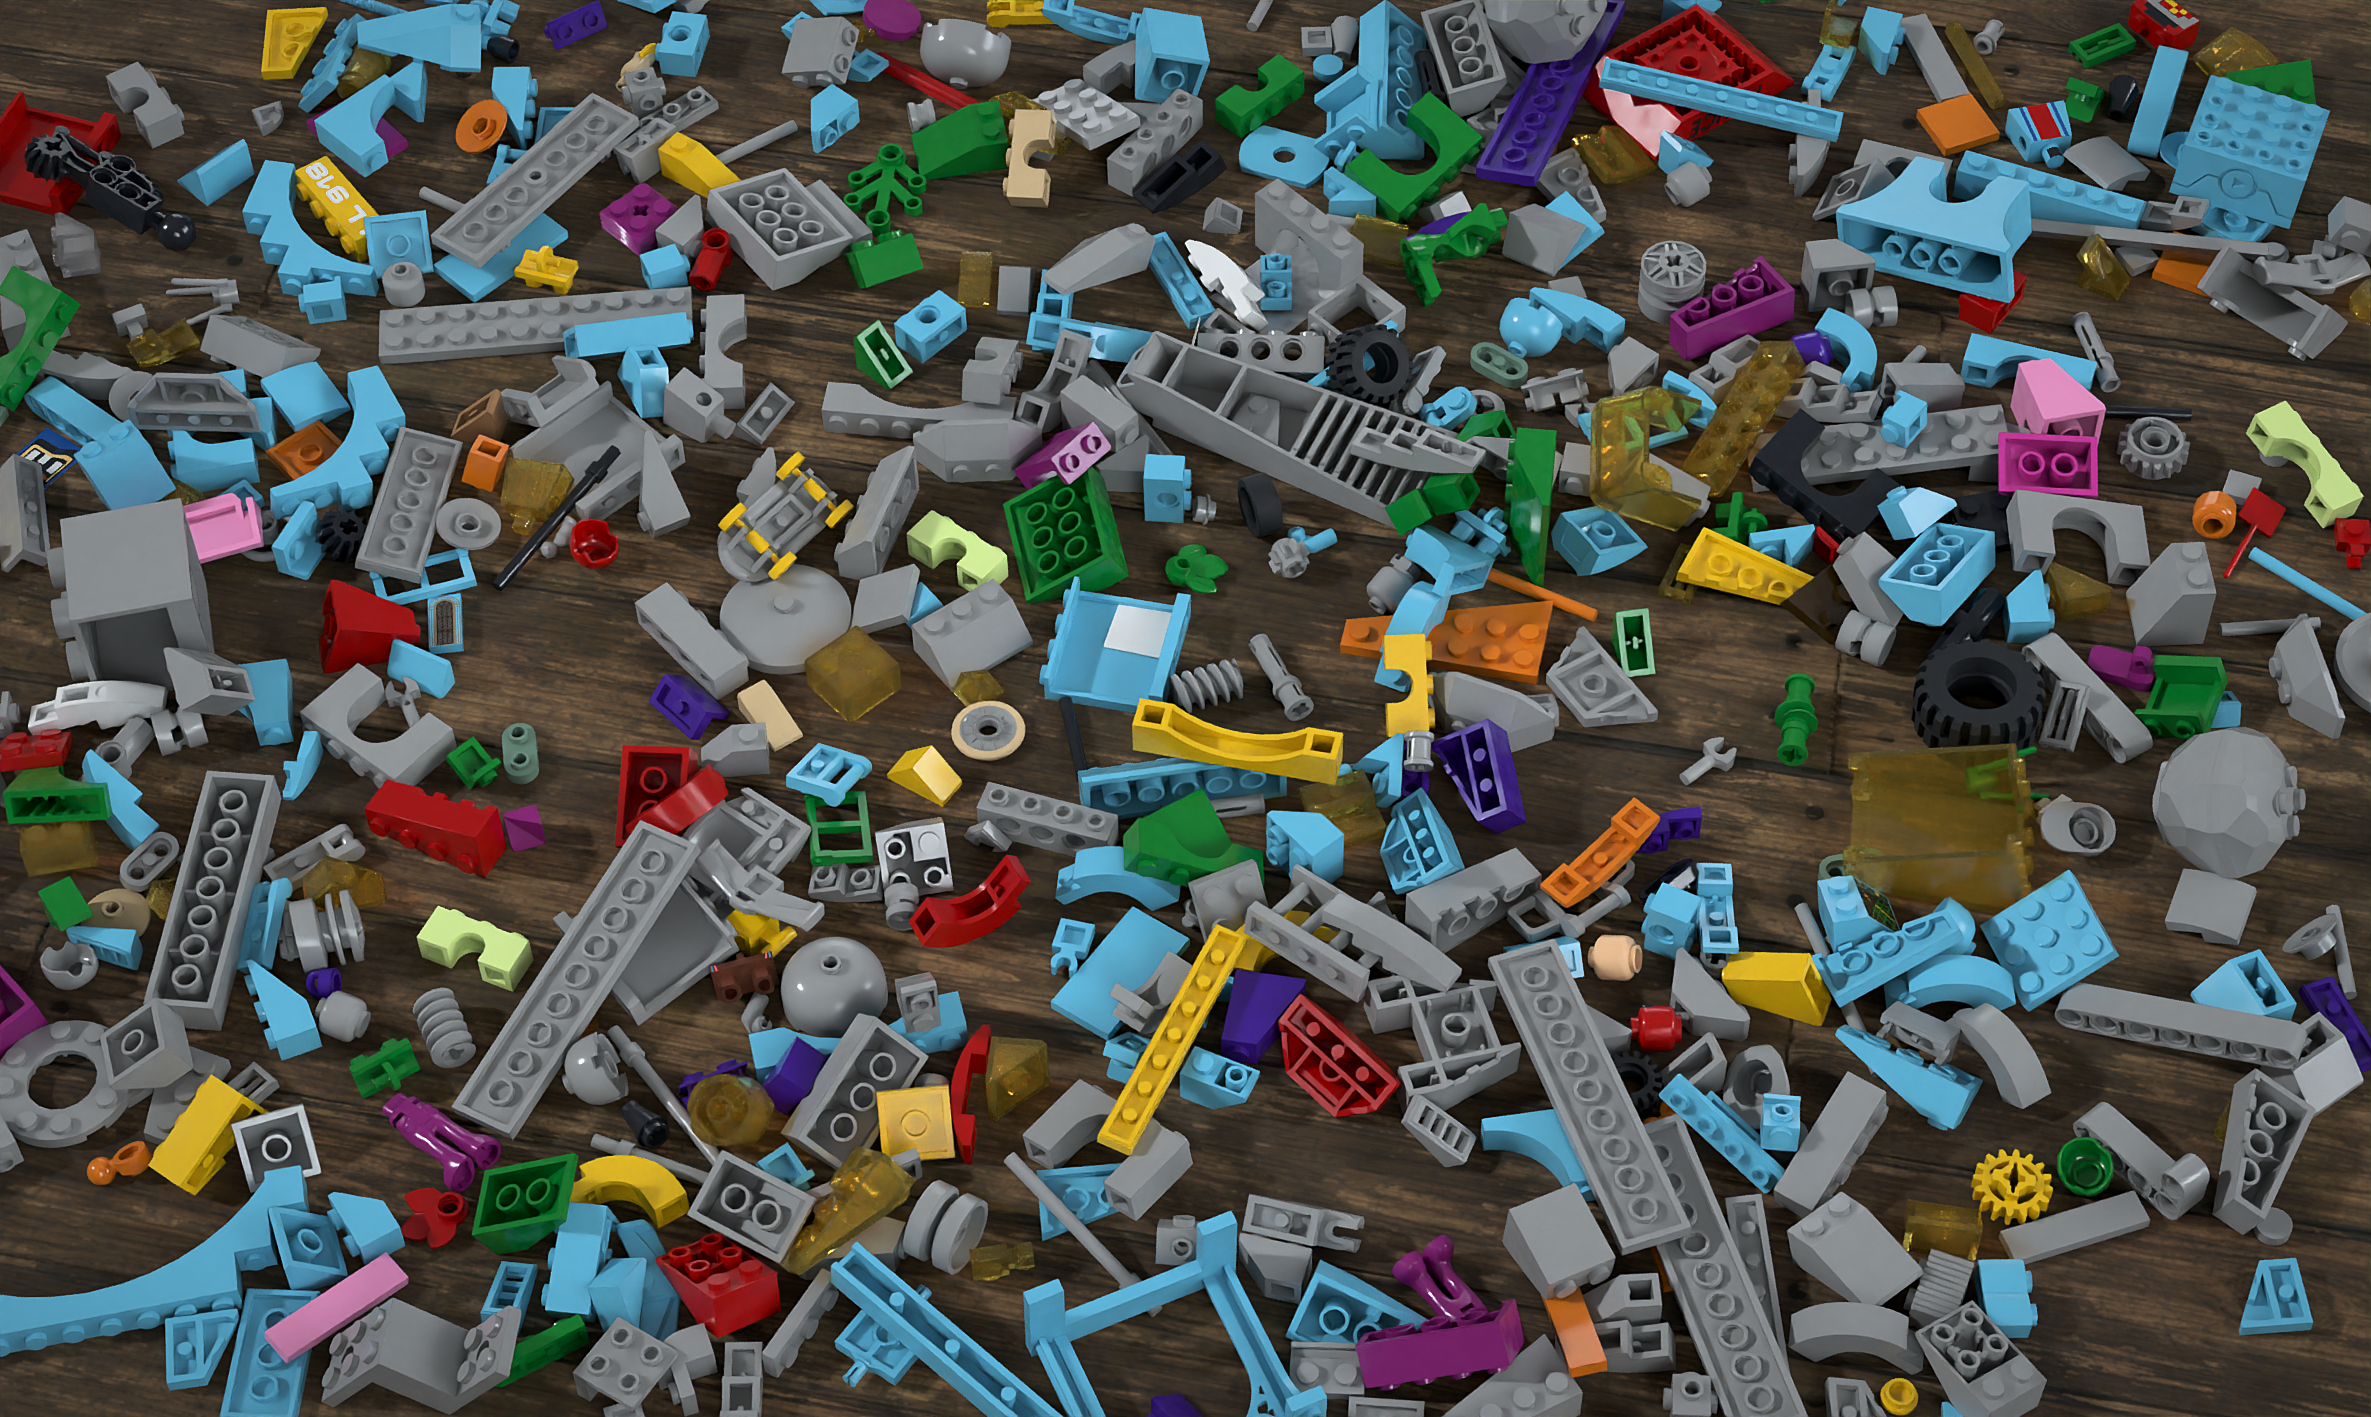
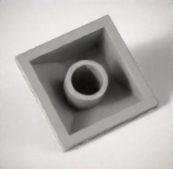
M1879 158L1834 175L1812 217L1815 221L1836 218V211L1841 205L1866 199L1889 186L1896 178Z

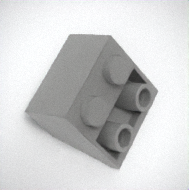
M174 647L163 649L167 670L171 675L176 692V700L181 711L227 716L255 701L246 669L211 652Z
M2320 1012L2300 1024L2306 1030L2307 1038L2296 1067L2280 1069L2261 1065L2260 1068L2262 1073L2314 1107L2316 1111L2312 1119L2356 1089L2364 1081L2345 1035Z

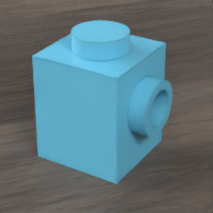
M675 243L640 255L643 277L649 289L688 286L687 272L691 271L690 264L685 254L680 255Z

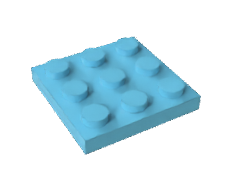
M2070 870L2062 873L1980 925L2001 966L2012 975L2014 990L2023 1007L2028 1012L2119 956L2079 882Z

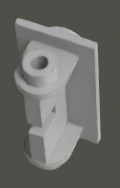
M1568 368L1558 372L1556 377L1545 379V377H1535L1528 380L1527 385L1521 386L1524 397L1530 396L1524 399L1527 411L1534 410V412L1556 407L1553 397L1556 394L1560 395L1562 405L1584 399L1583 396L1588 395L1589 391L1586 382L1580 383L1585 381L1583 369L1576 371L1575 368Z

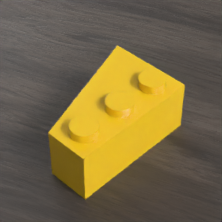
M211 1074L208 1080L199 1086L195 1098L187 1110L176 1119L174 1128L166 1140L155 1149L153 1158L148 1166L195 1196L226 1164L223 1157L236 1144L231 1123L265 1114L269 1111Z

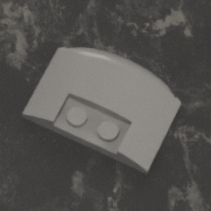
M747 787L741 790L744 796L727 803L723 799L698 818L681 837L697 844L701 851L699 855L718 838L720 844L748 873L758 865L772 875L777 876L789 861L794 863L812 829L809 825ZM694 861L687 874L699 888L696 893L701 899L707 896L718 910V913L715 915L722 921L735 908L729 905V897Z

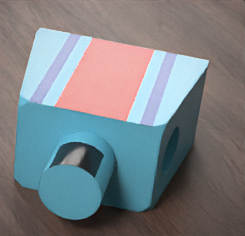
M2064 100L2008 109L2005 133L2026 162L2045 161L2047 167L2051 169L2058 168L2064 163L2065 156L2063 154L2070 148L2072 139Z

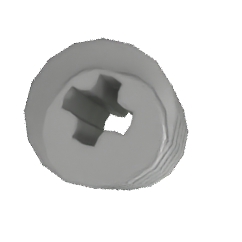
M1232 658L1231 664L1226 659L1220 661L1219 668L1214 663L1208 664L1206 672L1202 667L1195 668L1194 675L1188 670L1184 671L1181 674V679L1176 674L1169 676L1173 701L1179 708L1184 706L1188 714L1192 713V703L1194 702L1197 703L1201 710L1205 709V699L1207 698L1213 706L1218 705V695H1222L1226 703L1230 702V692L1232 691L1235 692L1239 699L1243 698V680L1234 658Z
M442 987L423 994L414 1004L413 1015L417 1020L419 1030L426 1042L433 1063L443 1068H454L468 1062L474 1056L476 1047L475 1044H472L471 1034L467 1032V1024L463 1021L462 1012L458 1010L459 1006L457 1001L454 1000L453 991Z

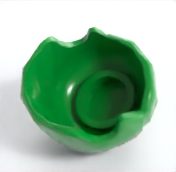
M2076 1137L2064 1144L2057 1156L2059 1178L2066 1188L2079 1196H2096L2108 1188L2114 1177L2111 1154L2094 1138Z

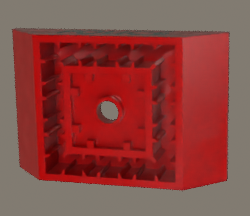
M1696 4L1605 53L1593 68L1591 79L1582 96L1654 161H1657L1660 135L1664 130L1693 141L1733 118L1600 88L1599 83L1606 58L1769 96H1775L1793 86L1795 80L1718 14ZM1682 66L1695 67V68H1693V69H1686V68H1684V67H1682Z

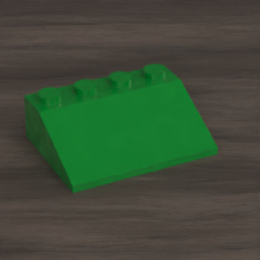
M1517 427L1516 441L1509 440L1508 460H1514V462H1508L1506 482H1512V484H1506L1505 503H1510L1511 505H1505L1504 523L1510 525L1509 539L1532 584L1543 588L1557 431Z
M1092 466L1071 484L1065 485L1057 474L1003 504L1027 603L1034 604L1063 598L1065 590L1071 589L1074 576L1079 577L1080 590L1088 592L1102 591L1129 576L1105 480Z

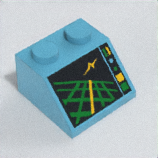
M1852 875L1836 876L1831 879L1817 881L1819 915L1834 953L1838 952V946L1852 942L1856 946L1871 941L1872 934L1884 930L1891 933L1900 930L1888 898Z

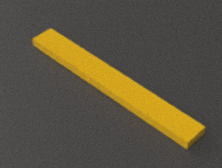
M1218 924L1214 926L1097 1137L1098 1143L1128 1156L1132 1154L1244 951L1248 941L1247 936Z

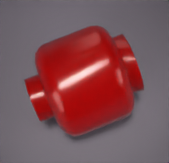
M1643 1005L1638 1011V1017H1631L1630 1019L1631 1039H1637L1638 1047L1642 1051H1672L1675 1043H1681L1682 1016L1676 1015L1672 1006Z

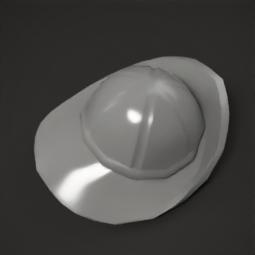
M1767 1044L1753 1046L1737 1054L1728 1069L1723 1087V1102L1753 1129L1760 1128L1764 1093L1790 1095L1789 1080L1780 1054L1771 1045Z

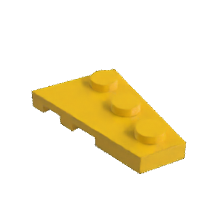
M326 7L267 10L261 68L263 80L294 78L328 17Z

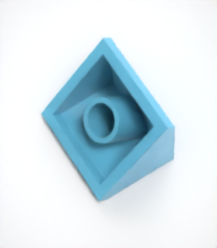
M242 139L228 146L178 179V183L206 206H209L255 174L247 143Z
M271 1206L268 1209L291 1290L312 1291L341 1282L348 1277L336 1230L328 1216Z

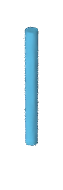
M2254 547L2250 552L2249 559L2353 621L2367 614L2365 611L2257 547Z

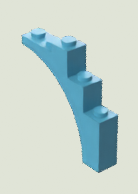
M265 160L242 214L247 233L262 235L260 245L265 263L280 265L278 276L283 294L298 296V294H303V285L334 281L335 276H340L344 293L375 297L379 285L374 266L351 262L331 254L314 243L300 228L294 217V202L297 196L294 185L297 184L294 172L296 171L295 165Z
M378 365L348 373V398L354 411V419L345 441L336 452L315 470L294 481L270 488L271 513L275 520L292 516L303 500L314 503L316 509L338 504L339 508L342 506L346 511L373 505V482L370 476L386 471L389 462V447L387 443L396 441L400 426L405 427V414Z

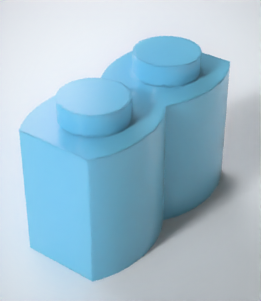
M2023 1259L1978 1260L1974 1271V1282L1979 1308L2007 1338H2028L2032 1326L2037 1325L2038 1319L2036 1304H2030L2028 1293L2032 1292L2033 1287L2031 1271H2025Z

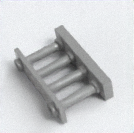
M1296 864L1292 870L1289 893L1272 909L1267 908L1258 901H1255L1248 907L1244 933L1358 1003L1366 995L1370 975L1369 969L1382 956L1367 951L1355 962L1342 954L1341 951L1353 938V934L1342 930L1328 944L1312 935L1324 924L1322 922L1323 910L1339 892L1347 896L1349 895L1318 877L1313 872ZM1302 900L1318 909L1300 926L1284 918Z

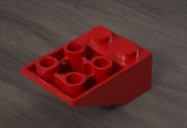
M720 1233L707 1234L699 1241L673 1248L669 1253L655 1258L656 1264L698 1324L704 1323L706 1330L717 1338L781 1311L777 1273Z

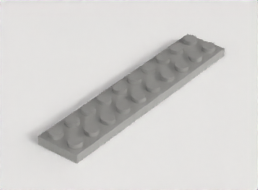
M691 286L380 310L379 361L380 365L563 351L565 350L563 332L575 325L686 312V317L691 320L693 326Z
M640 820L451 1106L456 1114L514 1140L564 1063L567 1052L579 1040L701 851L697 844Z
M1551 939L1489 957L1488 967L1621 1255L1623 1256L1691 1235V1224L1556 940Z
M1678 1114L1644 1124L1643 1126L1692 1227L1691 1235L1655 1245V1249L1706 1374L1711 1376V1386L1718 1396V1403L1724 1417H1808L1683 1119Z

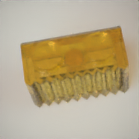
M90 821L56 822L55 824L50 822L48 825L43 823L39 826L36 824L27 828L22 827L19 830L20 854L28 876L98 866V843Z

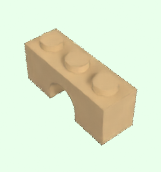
M1015 109V118L1010 120L1009 136L1012 138V147L1008 148L1006 152V165L1009 167L1008 178L1005 177L1003 181V195L1007 197L1012 206L1048 208L1051 178L1046 169L1032 168L1028 166L1030 157L1036 151L1041 149L1054 150L1057 120L1051 110Z

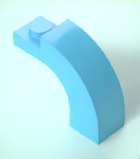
M1828 307L1816 325L1815 330L1820 331L1823 336L1828 335L1833 358L1837 359L1846 369L1838 384H1846L1850 393L1871 391L1877 363V350L1873 338L1858 321Z
M1420 581L1415 583L1400 602L1385 635L1425 634L1426 640L1431 630L1436 625L1443 623L1451 596L1441 597L1432 592L1434 585ZM1381 645L1379 652H1382L1374 682L1404 693L1407 692L1411 681L1404 672L1400 670H1384L1383 645Z
M1103 846L1076 852L1075 864L1059 870L1055 898L1065 905L1096 892H1119L1137 899L1151 911H1155L1179 901L1181 885H1173L1170 882L1143 877L1139 874L1125 871L1123 847Z
M1948 954L1933 956L1907 970V973L1884 983L1887 1009L1896 1001L1915 1009L1940 1001L1963 1002L1974 1008L1988 1003L2000 1011L2016 1004L2012 975L1993 961L1971 955Z

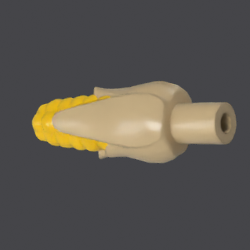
M650 43L641 51H637L634 57L623 66L621 78L615 85L617 90L621 92V87L626 86L624 73L652 66L656 60V43Z

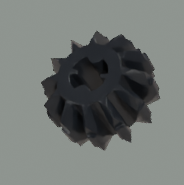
M342 506L336 511L330 509L316 526L315 531L317 535L315 542L323 545L321 553L329 552L332 554V561L340 557L344 564H346L351 559L356 560L367 526L364 525L366 517L358 518L355 516V509L349 513Z

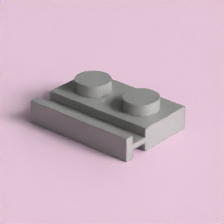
M1291 1341L1289 1378L1301 1393L1321 1385L1327 1399L1349 1400V1396L1365 1397V1382L1355 1347L1357 1343Z

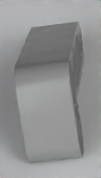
M2098 1103L2074 1122L2073 1129L2076 1136L2096 1139L2111 1154L2114 1172L2168 1219L2177 1220L2204 1197L2210 1173L2206 1164L2198 1156L2187 1153L2175 1162L2109 1103Z

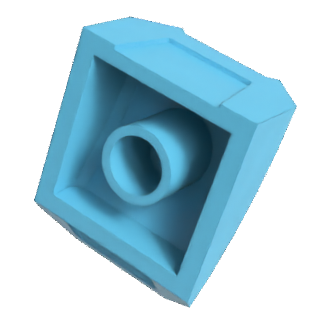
M1608 504L1560 513L1551 532L1554 551H1558L1577 572V576L1591 575L1608 570L1648 548L1641 538Z

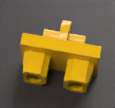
M544 245L540 248L539 252L526 249L519 266L515 268L514 273L515 277L525 279L526 286L538 288L542 284L552 285L555 293L565 295L573 284V277L579 266L576 260L554 256L552 247Z

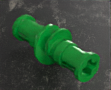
M1795 673L1786 678L1785 690L1787 697L1785 702L1780 704L1775 711L1774 720L1777 727L1781 730L1782 744L1777 750V757L1781 763L1788 766H1799L1805 762L1808 757V750L1805 747L1808 735L1814 733L1818 726V720L1814 715L1815 708L1810 700L1811 694L1815 689V682L1807 674Z

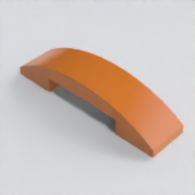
M1634 797L1611 818V827L1569 866L1563 863L1540 884V888L1565 908L1580 902L1609 880L1634 855L1660 821V816Z

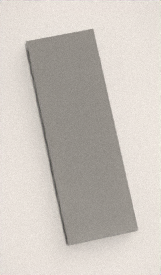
M400 426L356 558L355 568L420 583L437 530L436 516L439 509L445 504L462 451L463 442Z

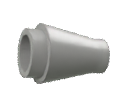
M1339 16L1331 25L1333 55L1339 57L1342 62L1350 60L1351 52L1360 32L1358 22L1353 17Z

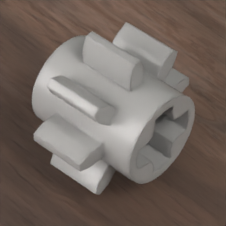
M1294 538L1278 540L1272 546L1271 552L1268 553L1271 558L1268 563L1274 574L1276 575L1281 572L1284 578L1300 576L1306 570L1307 564H1309L1307 556L1310 553L1303 541L1297 544Z

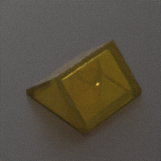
M992 1036L985 1082L989 1119L993 1123L1050 1084L1047 1044L1043 1040Z
M1907 1199L1902 1247L1906 1251L1930 1254L1933 1248L1966 1260L1975 1261L1983 1230L1981 1211Z

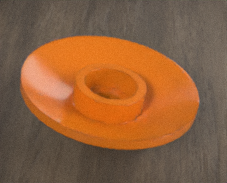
M492 99L480 101L470 107L460 119L456 129V142L458 146L470 154L481 153L493 146L503 134L507 124L505 107Z

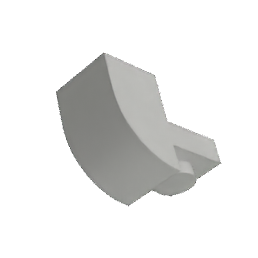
M704 1323L679 1330L663 1341L664 1344L677 1351L678 1357L658 1381L660 1390L669 1389L673 1405L680 1403L685 1417L699 1412L691 1380L718 1372L715 1355Z

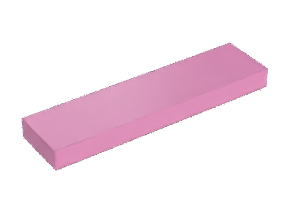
M385 1252L266 1330L265 1339L288 1364L406 1286L409 1277Z

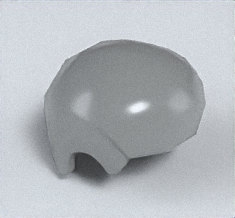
M66 941L64 947L58 951L47 947L40 957V964L45 977L56 988L62 990H73L82 987L95 977L99 967L97 954L93 948L87 944H73L70 941Z

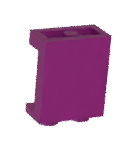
M1093 421L1055 434L1019 465L1014 472L1027 490L1057 474L1063 483L1068 485L1111 449V445Z

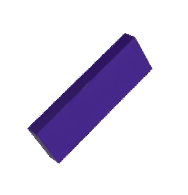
M2333 976L2301 985L2298 993L2312 1016L2320 1012L2345 1035L2361 1073L2371 1070V1037Z

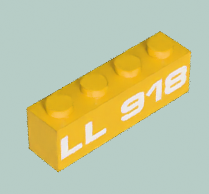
M327 156L294 171L297 180L294 188L300 200L303 202L307 201L317 219L322 218L325 221L329 233L333 237L338 236L347 254L352 253L360 263L369 259L363 218L379 216Z

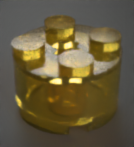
M717 1074L701 1080L692 1090L687 1103V1113H690L692 1122L690 1127L695 1136L706 1144L731 1148L750 1147L758 1141L767 1130L771 1113L774 1109L773 1100L768 1096L760 1083L746 1076Z

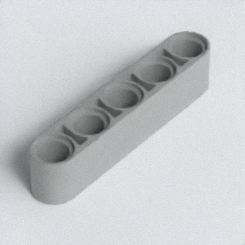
M2052 632L2023 647L2022 654L2026 657V662L2031 661L2038 669V674L2043 678L2045 687L2051 693H2053L2056 679L2085 684L2091 687L2092 690L2082 726L2114 760L2122 764L2152 748V736L2146 726L2060 636ZM2068 689L2064 690L2061 701L2063 706L2065 705ZM2079 691L2077 692V695H2076V699H2075L2074 706H2073L2072 713H2071L2072 715H2073V711H2074V708H2075V704H2076V701H2077V697H2078Z

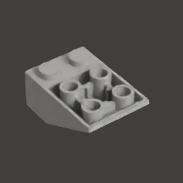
M1973 1300L1916 1331L1915 1336L1949 1400L1963 1417H2020L2038 1406L2047 1379Z

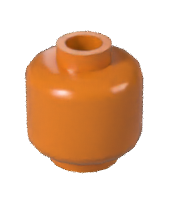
M2221 491L2203 493L2197 498L2193 508L2192 523L2196 532L2208 539H2220L2230 534L2236 522V504L2233 498Z

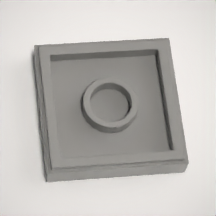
M911 564L860 580L849 631L855 637L909 622L920 570L916 565Z

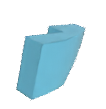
M304 731L297 761H284L283 770H285L287 781L283 790V800H294L314 776L323 755L318 731Z

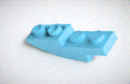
M1032 312L1026 344L1055 350L1061 329H1068L1094 339L1089 358L1128 363L1133 354L1147 344L1153 332Z

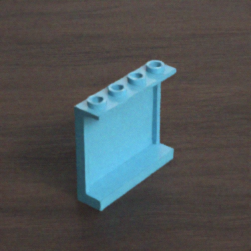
M1074 576L1071 589H1066L1064 592V613L1058 614L1056 618V639H1050L1047 651L1048 665L1043 664L1040 671L1039 683L1044 685L1045 699L1059 701L1062 697L1069 696L1075 704L1136 713L1140 698L1167 703L1170 692L1169 676L1175 674L1191 618V595L1177 593L1175 604L1169 605L1081 591L1079 577ZM1118 605L1172 613L1159 658L1104 647Z

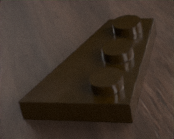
M1834 562L1780 603L1829 644L1836 641L1845 618L1856 606L1833 567Z

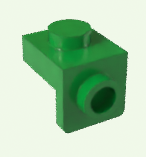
M474 736L450 752L445 758L469 790H472L478 784L482 788L490 784L497 778L498 774L496 771L501 764L498 757L493 760Z

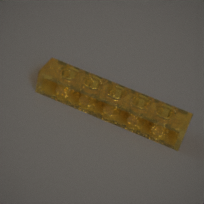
M1761 341L1682 464L1680 470L1711 487L1708 497L1723 496L1805 366L1793 341Z

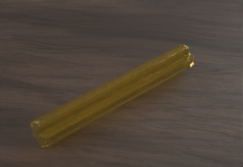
M1958 21L1949 22L1946 25L1945 34L1988 105L1994 110L1998 107L2002 108L2005 105L2006 97L1961 23Z

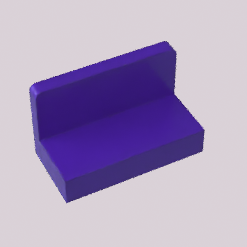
M664 674L648 701L691 740H700L712 718L727 719L730 715V712L689 676Z

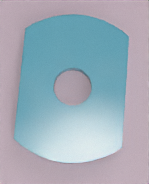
M1266 125L1250 133L1241 144L1239 151V166L1242 172L1271 180L1278 178L1285 184L1304 189L1316 183L1324 175V172L1328 169L1330 159L1314 148V141L1316 139ZM1280 151H1289L1295 155V158L1290 162L1282 163L1275 160L1274 155Z

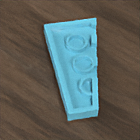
M358 13L348 21L344 18L338 24L334 31L337 34L336 39L333 38L323 50L326 57L315 65L312 73L315 75L313 80H308L300 93L304 96L298 107L309 113L337 87L339 83L337 77H340L346 67L344 63L353 51L351 47L358 40L357 22L366 21Z
M1944 909L1904 923L1902 930L1894 933L1884 930L1872 934L1871 941L1856 946L1849 942L1838 946V952L1825 957H1823L1822 953H1818L1811 957L1825 985L1840 1008L1964 940L1965 937L1948 909Z

